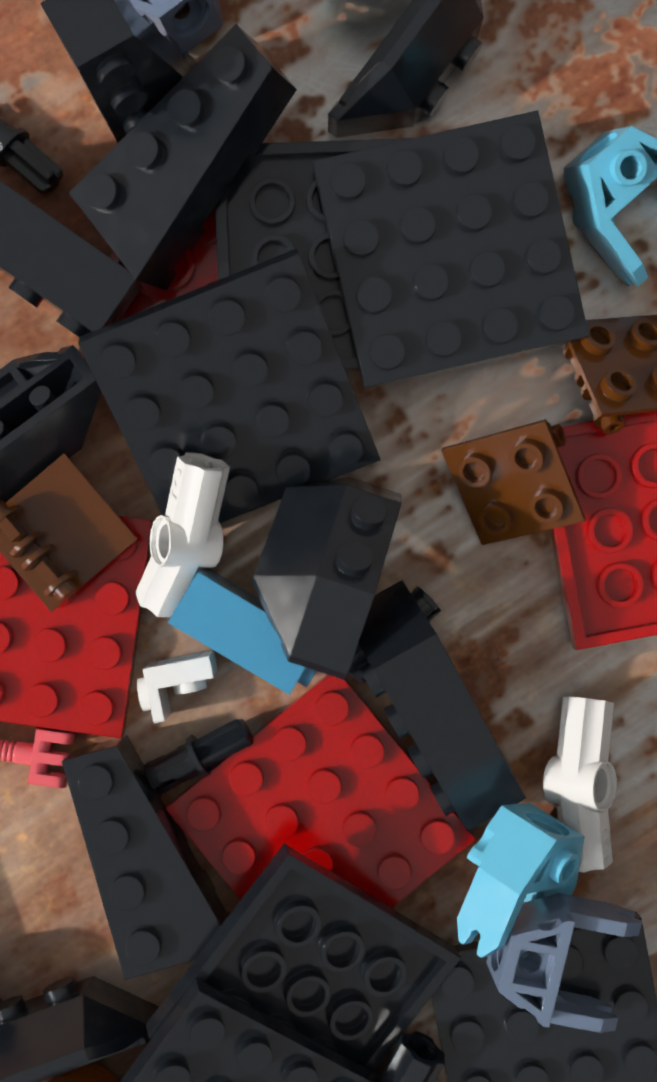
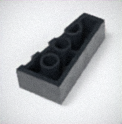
M45 0L40 3L117 143L197 64L188 52L183 53L177 42L169 35H162L155 23L147 15L141 16L129 0Z
M235 24L69 194L135 280L166 291L177 275L173 270L188 248L194 249L205 232L201 228L219 199L226 200L237 183L233 178L249 153L255 155L297 89L266 51Z
M0 181V270L13 279L8 288L36 308L44 300L62 312L56 322L77 337L119 321L143 287L140 281L135 280L124 267Z
M403 580L376 594L359 640V644L368 662L359 666V669L376 698L385 692L390 698L392 704L383 709L399 738L401 739L411 734L415 744L408 747L407 750L422 777L426 778L434 774L438 780L437 783L430 786V789L445 816L456 811L464 827L469 831L494 817L501 805L517 804L526 799L441 640Z
M125 735L121 739L115 738L74 750L62 760V764L124 979L128 980L194 961L230 915V912L225 910L206 870H202L187 844L188 839L181 827L175 823L172 816L166 810V806L161 799L162 795H158L156 789L153 790L145 774L144 764L128 736Z

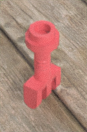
M37 727L34 743L9 742V740L4 741L0 739V760L30 765L27 784L65 788L68 784L65 773L47 771L48 764L63 766L62 760L71 753L51 749V744H74L76 732Z

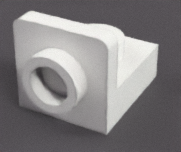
M214 650L150 662L143 668L144 677L137 679L138 697L142 710H151L154 723L166 721L171 714L166 687L173 686L174 694L176 695L207 688L206 679L214 678L218 672Z

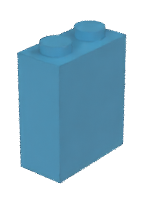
M209 568L197 572L167 622L289 695L297 682L307 687L317 672L316 670L288 662L281 647L282 641L270 623L259 598Z

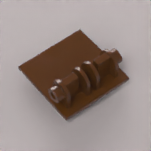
M657 315L586 320L589 337L566 343L563 349L565 358L570 360L576 373L574 377L576 384L582 387L580 390L582 398L588 401L592 400L589 404L594 415L592 421L595 427L602 428L605 434H613L624 428L625 421L623 418L628 414L657 411Z
M547 419L442 448L441 451L482 545L585 522L586 518L558 450V447L565 446L566 443L565 434L560 424L551 426Z
M65 453L6 503L0 500V552L51 612L137 540V537Z

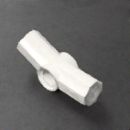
M185 452V455L177 457L165 515L158 516L153 522L150 533L151 558L135 591L139 605L152 611L156 617H171L197 572L201 571L202 568L216 567L221 559L224 543L223 532L218 518L230 466L223 460L215 459L205 454Z
M563 697L557 755L548 761L544 771V796L548 803L556 805L559 821L585 836L579 872L604 870L613 863L608 809L612 806L615 799L617 777L615 769L608 762L614 703L589 698Z

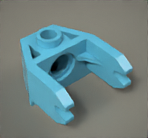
M633 126L604 131L563 169L568 195L574 202V212L572 215L574 225L577 228H581L611 271L627 286L633 283L638 287L649 278L642 261L615 226L614 218L618 212L657 179V138Z
M532 803L501 805L486 827L482 838L472 847L467 856V859L479 867L457 917L459 942L463 945L471 943L477 934L480 933L477 955L481 958L489 956L506 945L524 902L558 893L572 896L577 884L585 836Z

